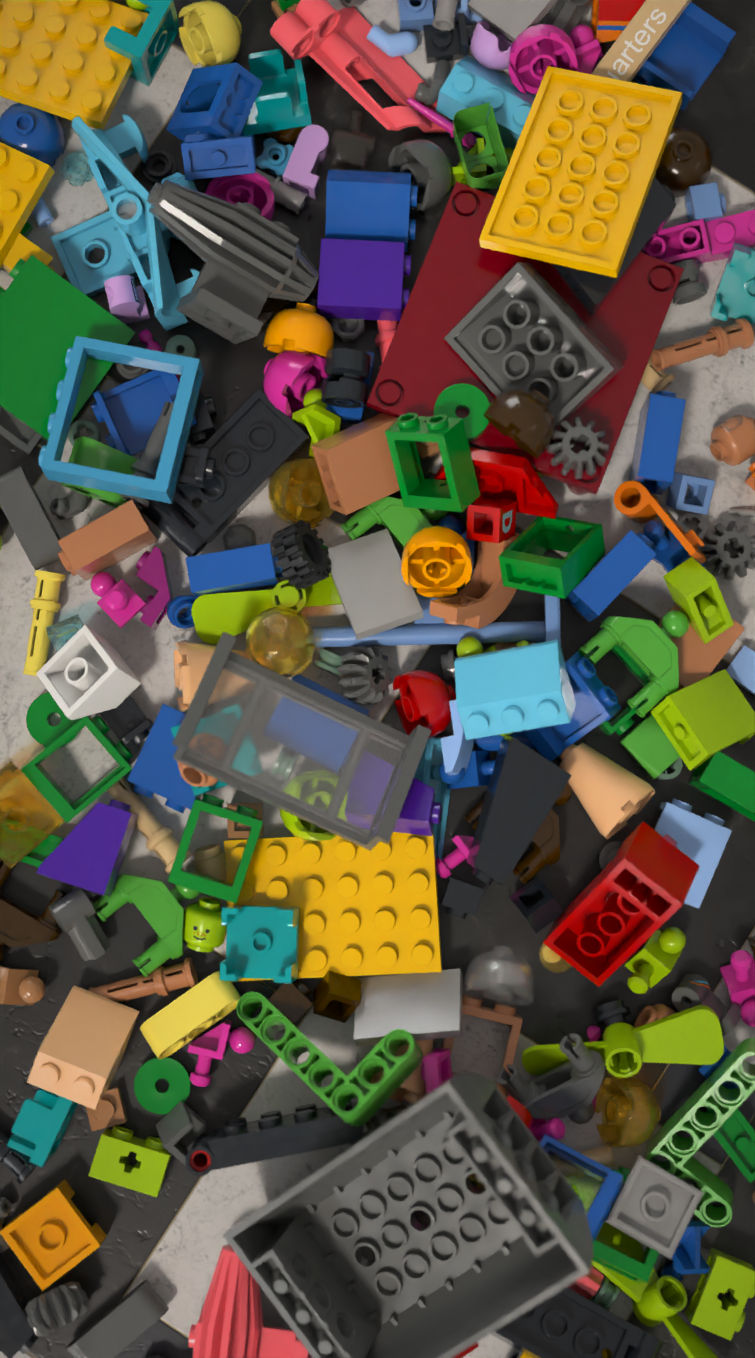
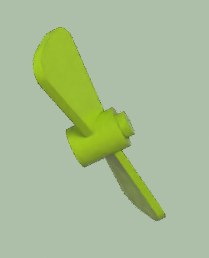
M329 573L328 578L303 590L302 588L297 589L295 585L292 586L288 583V580H284L271 590L204 594L194 601L191 614L199 638L207 644L217 645L223 632L237 636L277 616L291 619L299 616L305 607L342 604Z
M697 1005L637 1028L623 1022L611 1024L603 1033V1041L583 1042L589 1050L596 1051L601 1055L603 1060H605L607 1070L612 1075L621 1078L635 1075L640 1070L642 1062L712 1065L719 1061L724 1051L719 1018L716 1012L706 1005ZM560 1044L535 1045L522 1052L524 1069L533 1075H542L570 1061L561 1052Z
M604 1221L596 1241L641 1262L645 1252L639 1241ZM594 1261L592 1262L596 1269L633 1299V1310L640 1322L649 1327H655L664 1322L688 1358H719L677 1314L685 1308L687 1294L683 1285L676 1278L668 1275L659 1278L653 1268L648 1282L639 1284Z

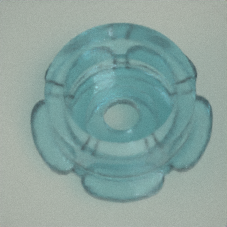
M74 152L67 155L63 160L61 174L73 186H82L84 182L91 181L94 176L87 161V155ZM77 167H80L81 171L78 173L75 172V169Z

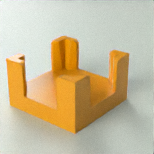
M65 1179L24 1213L21 1212L8 1222L0 1231L2 1237L42 1291L100 1247L107 1237L97 1222L91 1227L72 1202L71 1198L75 1193Z

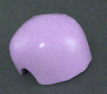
M478 21L471 39L470 49L472 56L484 67L492 70L508 69L509 54L513 43L505 40V36L502 33L495 36L489 32V24L487 22Z

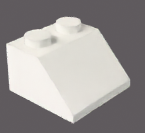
M86 625L36 673L63 713L70 720L117 708L141 684L110 641Z

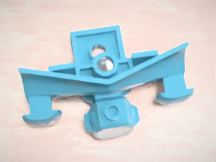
M122 114L125 122L105 131L102 129L91 130L77 116L73 118L71 126L83 145L88 157L89 166L110 210L51 237L70 283L90 298L106 291L104 282L112 277L121 275L138 276L153 304L155 316L166 332L187 323L186 316L175 309L181 297L191 292L200 271L191 268L193 277L175 284L168 252L170 238H179L149 212L151 204L146 202L149 195L148 191L129 172L122 159L135 153H139L144 163L147 161L149 154L148 145L143 131L137 122L127 114ZM178 172L162 179L161 182L162 185L165 180H169L198 191L193 180H185V175ZM94 248H102L105 251L104 259L97 264L88 262L89 252Z

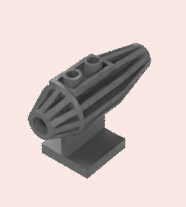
M165 180L162 185L156 182L146 200V202L151 204L149 212L205 261L191 292L181 297L175 310L232 343L238 344L258 336L263 323L257 320L267 298L303 302L314 289L319 272L297 243L299 238L291 234V229L285 224L278 221L271 222L261 216V211L252 204L246 202L233 204L169 180Z

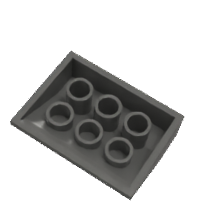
M518 262L444 338L496 397L508 390L521 389L529 394L535 389L543 394L551 402L547 408L554 416L556 427L595 395L624 367L530 262Z

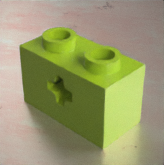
M113 1126L112 1130L106 1128L101 1134L89 1176L157 1197L162 1189L172 1154L163 1147L159 1138L148 1136L146 1140L134 1137L133 1131L130 1129ZM130 1152L137 1153L136 1160L138 1162L135 1166L129 1165L130 1159L127 1156Z
M711 1247L706 1259L710 1270L706 1274H700L685 1315L691 1324L731 1341L734 1332H739L745 1320V1311L743 1310L748 1298H753L755 1295V1269L751 1264ZM729 1290L731 1295L729 1297L723 1296L720 1300L718 1294L720 1292L725 1294Z

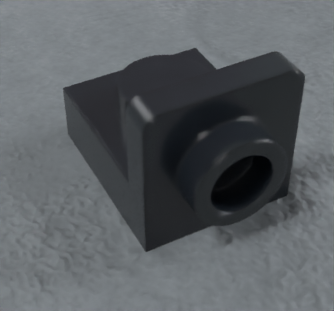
M464 13L457 14L454 28L449 31L439 30L433 24L423 25L427 63H435L439 60H461L467 56L468 46L471 45L473 29L472 24H466Z

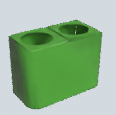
M490 102L460 110L453 118V136L467 185L480 191L500 187L508 165L492 105L489 110ZM469 132H479L485 138L486 146L477 155H470L462 148V139ZM479 164H487L493 168L495 174L474 178L471 176V171Z
M82 436L75 439L68 463L132 475L133 470L131 466L139 459L94 439ZM61 483L62 486L92 497L113 508L128 502L121 498L119 493Z
M652 713L619 743L650 780L657 778L680 757Z

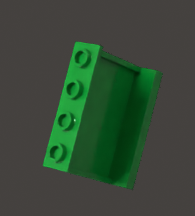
M31 255L27 262L20 258L13 267L9 276L14 280L5 290L0 286V406L42 436L41 438L48 442L50 435L48 433V420L52 412L56 413L58 405L56 398L57 386L60 380L65 379L67 371L65 357L68 348H73L75 337L80 336L127 345L135 332ZM88 357L71 422L114 362Z

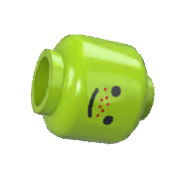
M201 897L199 902L186 906L183 940L187 942L188 948L199 952H213L214 948L224 944L227 925H221L222 907H220V901Z

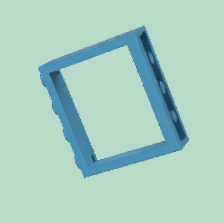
M76 336L73 348L69 347L66 353L65 366L67 371L65 379L60 380L57 386L56 398L58 405L56 413L52 412L48 420V433L50 435L47 446H42L39 466H41L48 480L172 504L204 376L200 359ZM88 357L181 375L155 480L61 462Z

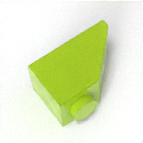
M690 557L663 576L673 601L680 611L687 616L690 625L702 642L707 644L734 625L715 577L693 557Z

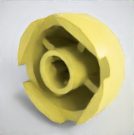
M201 1L183 7L178 16V19L184 17V26L179 28V35L184 50L192 64L195 66L200 62L202 67L231 64L240 49L242 26L239 19L228 8L216 1Z

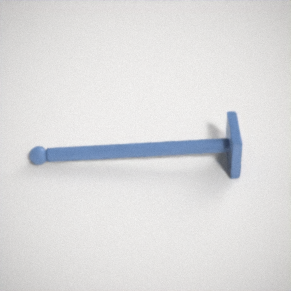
M549 595L544 596V621L492 622L480 629L462 624H404L360 640L356 639L351 626L293 627L277 630L274 626L262 625L254 632L253 643L262 652H272L278 646L281 649L458 644L462 638L471 636L477 638L481 643H516L522 640L528 642H548L559 640L561 647L559 597Z

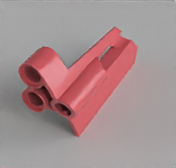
M301 0L294 12L284 13L270 29V35L293 60L309 55L387 130L400 131L406 127L418 126L424 133H446V130L407 103L409 97L416 100L415 94L418 84L425 82L401 56L390 57L366 39L372 26L354 7H345L336 11L327 0ZM374 79L398 106L382 109L357 81ZM437 101L432 105H425L424 102H419L436 112ZM441 115L442 117H444L445 119H447L448 121H450L449 118H447V117Z

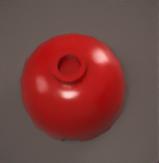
M427 670L409 671L394 678L393 691L399 689L400 699L394 701L395 707L408 735L418 724L431 730L429 738L443 732L449 726L451 721L449 701L456 700V694L451 685H446L440 676Z

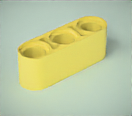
M217 971L150 1017L139 1029L156 1057L164 1059L234 1011L241 996L231 981H220V971Z

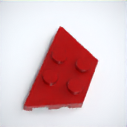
M470 448L480 496L476 500L483 497L517 501L516 512L556 519L559 504L525 457ZM443 465L433 479L447 480Z

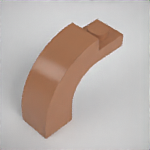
M515 533L514 536L499 544L478 541L477 562L470 581L460 592L430 601L429 615L443 618L446 624H462L477 629L483 628L496 620L507 608L517 590L503 586L498 556L520 534Z

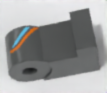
M685 975L672 993L673 1005L679 1012L697 1005H706L713 1009L719 1018L723 1037L736 1027L742 1017L741 1009L735 1003L727 1007L711 991L710 984L701 975Z

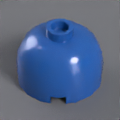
M18 102L7 108L0 116L1 143L42 161L51 167L56 164L55 160L59 158L61 153L63 154L66 147V134L56 115Z

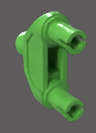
M386 496L363 507L340 526L346 534L348 533V537L351 540H355L376 523L382 524L385 529L388 528L390 535L404 551L405 544L415 533L426 527H432L429 523L430 519H442L447 515L448 511L419 510L418 508L404 507L402 499Z
M673 610L666 613L662 618L661 628L654 621L617 616L606 617L600 625L601 630L584 646L579 648L580 653L584 657L594 648L597 649L588 658L595 666L615 645L621 646L649 676L650 682L627 701L631 709L638 706L643 700L645 701L635 711L641 718L645 717L646 713L664 697L666 698L678 691V647L670 638H680L689 629V619L681 611Z
M121 874L117 877L111 897L102 895L91 904L95 911L98 912L96 914L104 922L127 902L130 904L134 903L158 934V937H156L158 941L133 959V962L139 968L151 959L150 962L139 969L147 978L150 973L169 958L174 960L183 955L185 940H183L185 910L179 902L182 899H194L201 892L174 884L175 888L170 891L162 881Z

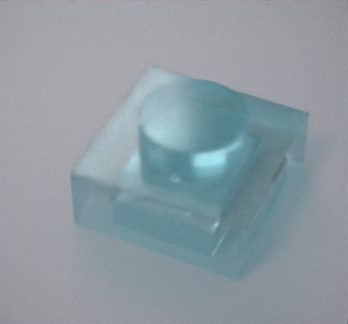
M78 614L46 627L47 635L56 652L84 626Z

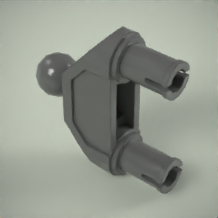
M570 1034V1038L574 1041L575 1045L571 1043L567 1036L560 1043V1050L570 1060L569 1062L530 1081H526L514 1065H507V1069L512 1073V1076L504 1067L498 1072V1083L505 1088L511 1097L527 1108L532 1118L562 1119L568 1116L571 1121L577 1124H585L592 1119L594 1115L592 1101L602 1084L605 1063L599 1053L587 1048L579 1035Z

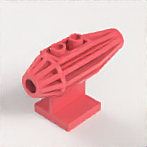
M230 1245L222 1246L200 1318L196 1325L192 1324L190 1328L188 1346L194 1348L193 1358H312L292 1329L264 1326L261 1287Z

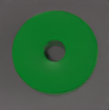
M455 384L443 390L438 396L433 416L443 414L447 418H459L455 411L459 408L466 409L469 415L462 419L467 440L470 442L477 439L486 430L489 421L484 417V412L490 403L486 395L477 387L469 384Z
M49 692L38 696L29 706L26 715V724L30 735L44 746L77 720L68 719ZM58 713L61 717V722L57 726H52L50 724V717ZM82 729L78 733H76L72 738H70L66 743H64L61 747L67 746L74 742L80 735Z
M172 1056L164 1059H158L157 1057L149 1059L141 1066L135 1076L134 1092L138 1102L149 1112L168 1114L179 1102L185 1103L188 1099L192 1083L189 1080L190 1072L183 1062ZM159 1079H166L169 1083V1089L166 1091L160 1090L157 1087V1081Z

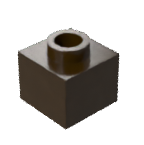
M332 971L327 972L313 991V1014L346 1023L361 1003V980Z
M296 979L292 983H282L268 998V1001L294 1025L313 1005V1001L309 998L313 992L301 980Z

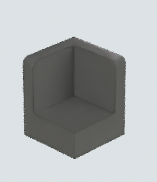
M181 1101L156 1124L163 1147L186 1166L187 1147L207 1129L205 1121Z

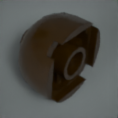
M678 126L672 128L654 177L661 185L665 184L668 186L674 197H683L690 186L702 185L706 182L710 175L712 153L708 142L700 133L691 128Z
M521 389L508 390L493 400L484 412V417L504 436L508 435L516 441L515 444L535 458L544 453L554 438L556 429L555 419L547 408L551 402L535 389L531 394Z

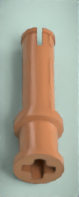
M745 318L737 319L734 324L729 326H714L705 335L652 350L650 355L651 363L656 371H662L663 369L711 354L722 357L728 351L739 347L748 349L754 343L753 329Z
M188 957L179 964L167 967L159 966L147 978L144 975L98 987H90L89 991L120 1003L155 993L163 997L168 996L170 991L189 986L191 988L198 984V977L194 962L191 957Z

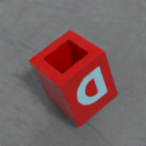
M483 497L471 503L467 510L466 539L499 544L514 536L517 501Z

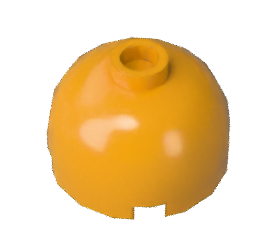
M296 303L295 309H284L275 314L266 330L263 346L268 347L267 350L277 354L285 350L308 351L326 359L327 351L334 347V335L328 320L316 313L317 307L305 303Z
M432 526L418 531L409 539L404 547L401 560V572L404 582L407 585L410 583L413 587L417 588L418 594L426 597L441 598L457 593L458 587L462 586L464 582L466 586L470 581L472 573V558L467 542L460 534L448 527Z

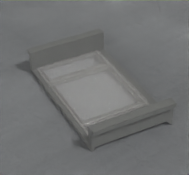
M223 632L172 744L177 746V749L172 759L370 851L380 841L385 844L389 843L431 730L418 724L409 735L402 733L232 652L231 649L237 637Z

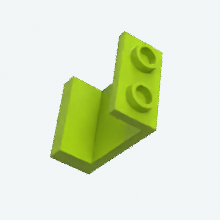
M726 669L670 694L651 711L689 771L699 767L713 754L738 741L742 745L755 735V712Z

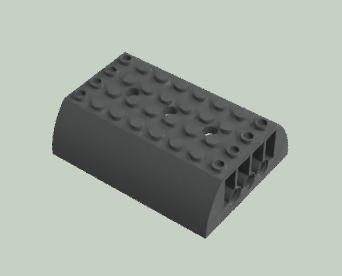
M469 1072L453 1076L234 1225L223 1235L312 1358H452L590 1273L593 1262L591 1231L582 1200L494 1082L482 1075ZM477 1173V1178L486 1187L477 1188L473 1186L469 1180V1175ZM416 1210L425 1211L429 1215L431 1223L425 1225L417 1222L413 1212ZM359 1247H370L375 1252L376 1259H365L360 1254Z

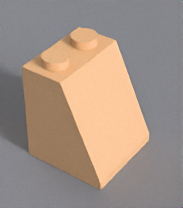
M74 985L38 1050L27 1083L95 1110L118 1072L140 1011Z

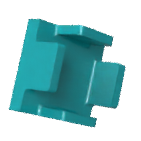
M281 49L249 54L250 72L260 79L263 84L243 127L244 136L312 125L301 59L294 60L295 68L285 69Z
M42 1088L39 1089L34 1099L28 1098L24 1101L12 1127V1133L15 1135L10 1138L7 1146L30 1156V1162L43 1167L56 1154L78 1103Z

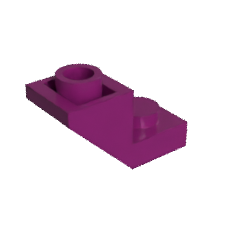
M155 546L151 553L145 551L136 565V568L139 570L136 576L158 591L155 597L153 595L147 597L144 601L147 605L140 611L143 615L139 620L153 630L157 629L167 614L169 603L174 599L165 555Z

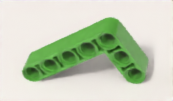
M248 992L241 996L237 1002L236 1012L239 1018L344 1122L351 1126H359L367 1122L422 1061V1049L412 1035L404 1029H395L386 1034L356 1068L346 1076L262 994ZM262 1007L261 1013L257 1017L251 1018L254 1010ZM286 1029L284 1036L274 1041L277 1032ZM410 1045L406 1054L399 1057L395 1056L400 1046ZM310 1052L305 1062L297 1064L301 1054ZM384 1071L381 1081L370 1084L371 1078L375 1073ZM334 1075L330 1085L321 1087V1083L326 1076ZM358 1098L356 1108L352 1111H345L347 1103L351 1099Z
M753 1037L745 1039L733 1050L649 1140L646 1146L645 1159L681 1180L691 1178L696 1181L695 1184L690 1185L704 1193L693 1214L711 1227H723L732 1219L734 1195L732 1189L696 1160L693 1154L755 1090V1064H750L745 1060L748 1056H755V1038ZM733 1081L737 1083L738 1087L727 1089L723 1087L722 1083ZM709 1106L715 1111L707 1114L701 1112L698 1108ZM681 1130L687 1131L692 1136L683 1138L678 1136L676 1132ZM663 1155L668 1161H657L653 1156ZM718 1201L723 1203L724 1206L714 1207L710 1202Z

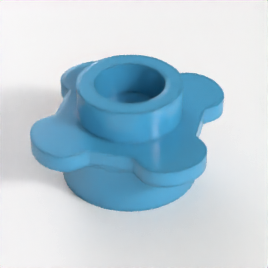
M266 139L264 141V151L256 160L258 168L261 170L266 169L269 173L282 177L294 147L277 143L276 139ZM278 155L279 159L274 160L273 156Z

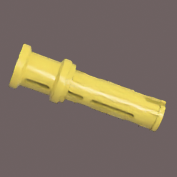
M35 570L34 576L37 577L34 598L30 599L31 609H34L23 670V674L37 676L36 673L47 662L54 615L61 608V604L58 602L60 586L66 577L63 574Z

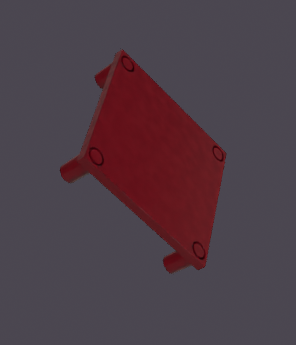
M456 181L368 398L367 406L375 409L377 415L384 413L398 418L407 413H416L418 416L432 417L438 396L443 390L455 384H469L477 387L486 395L491 404L497 397L444 338L518 262H530L624 366L595 395L565 419L572 427L576 417L581 418L583 427H586L590 420H594L595 426L592 431L595 433L599 430H604L605 436L599 442L609 444L608 451L602 454L606 461L603 466L595 465L596 472L592 476L588 475L584 469L580 479H575L573 469H570L566 476H562L561 470L564 465L562 463L557 466L551 465L552 458L557 454H551L546 449L538 458H535L515 444L516 441L508 435L504 436L490 422L484 433L477 439L468 442L471 447L485 451L525 457L536 472L566 483L572 493L576 495H585L587 493L596 495L684 269L642 253L600 309L590 316L551 263L480 247L479 238L496 196ZM459 408L455 411L459 418H466L469 415L468 411L464 408ZM560 425L555 430L561 431ZM577 442L572 451L579 454L584 446Z

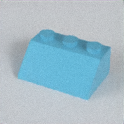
M468 54L455 64L441 87L436 112L453 121L454 115L458 111L490 102L489 110L492 105L503 147H511L514 150L536 94H531L527 91L526 94L520 92L512 83L511 77L498 70L484 67L473 56ZM473 131L474 133L484 137L481 133Z
M559 640L455 659L457 710L466 740L571 722L576 702Z

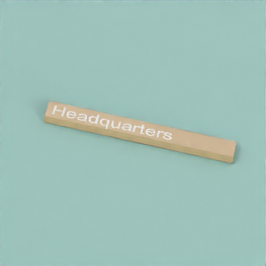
M646 0L591 74L631 82L692 0Z

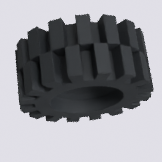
M304 520L297 521L277 531L272 536L274 540L271 541V546L275 548L272 550L273 556L278 558V561H276L277 567L281 566L283 569L281 574L284 578L289 577L288 583L292 586L295 585L297 589L302 588V590L328 578L329 573H331V568L329 567L331 559L326 556L329 552L322 545L324 543L322 537L318 538V531L315 528L311 530V524L305 523Z

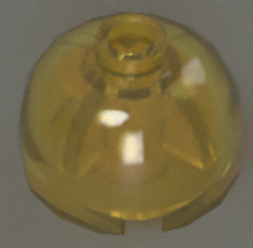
M291 459L283 463L272 475L268 485V499L273 512L280 520L288 524L304 520L305 523L311 524V528H316L321 525L318 523L325 517L329 518L333 514L334 510L330 508L315 459Z
M285 606L271 607L263 610L251 620L246 631V654L249 660L290 678L300 674L311 664L315 651V634L308 619L299 611Z
M611 1075L612 1078H605L602 1081L597 1092L595 1113L602 1111L603 1125L597 1124L598 1133L602 1142L608 1147L629 1148L639 1146L652 1136L661 1117L660 1105L651 1088L637 1077L621 1078Z

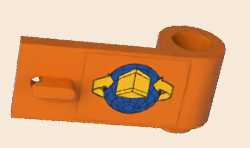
M626 481L617 488L614 495V504L617 510L633 522L640 524L647 523L658 515L691 557L701 564L707 560L698 549L700 545L701 547L705 545L693 529L686 533L655 494L637 481Z

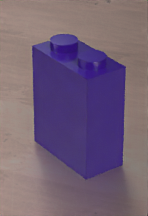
M321 238L317 299L318 314L325 318L400 321L401 311L405 309L409 299V288H403V276L410 277L411 255H404L405 242Z

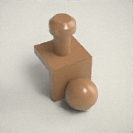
M0 965V1004L33 1005V1003L40 1001L46 989L44 982L38 978L39 970L9 968Z

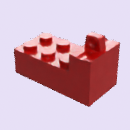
M643 821L623 841L615 858L564 910V914L555 919L543 943L599 987L683 905L700 866L676 847L677 842L668 834H665L664 837Z

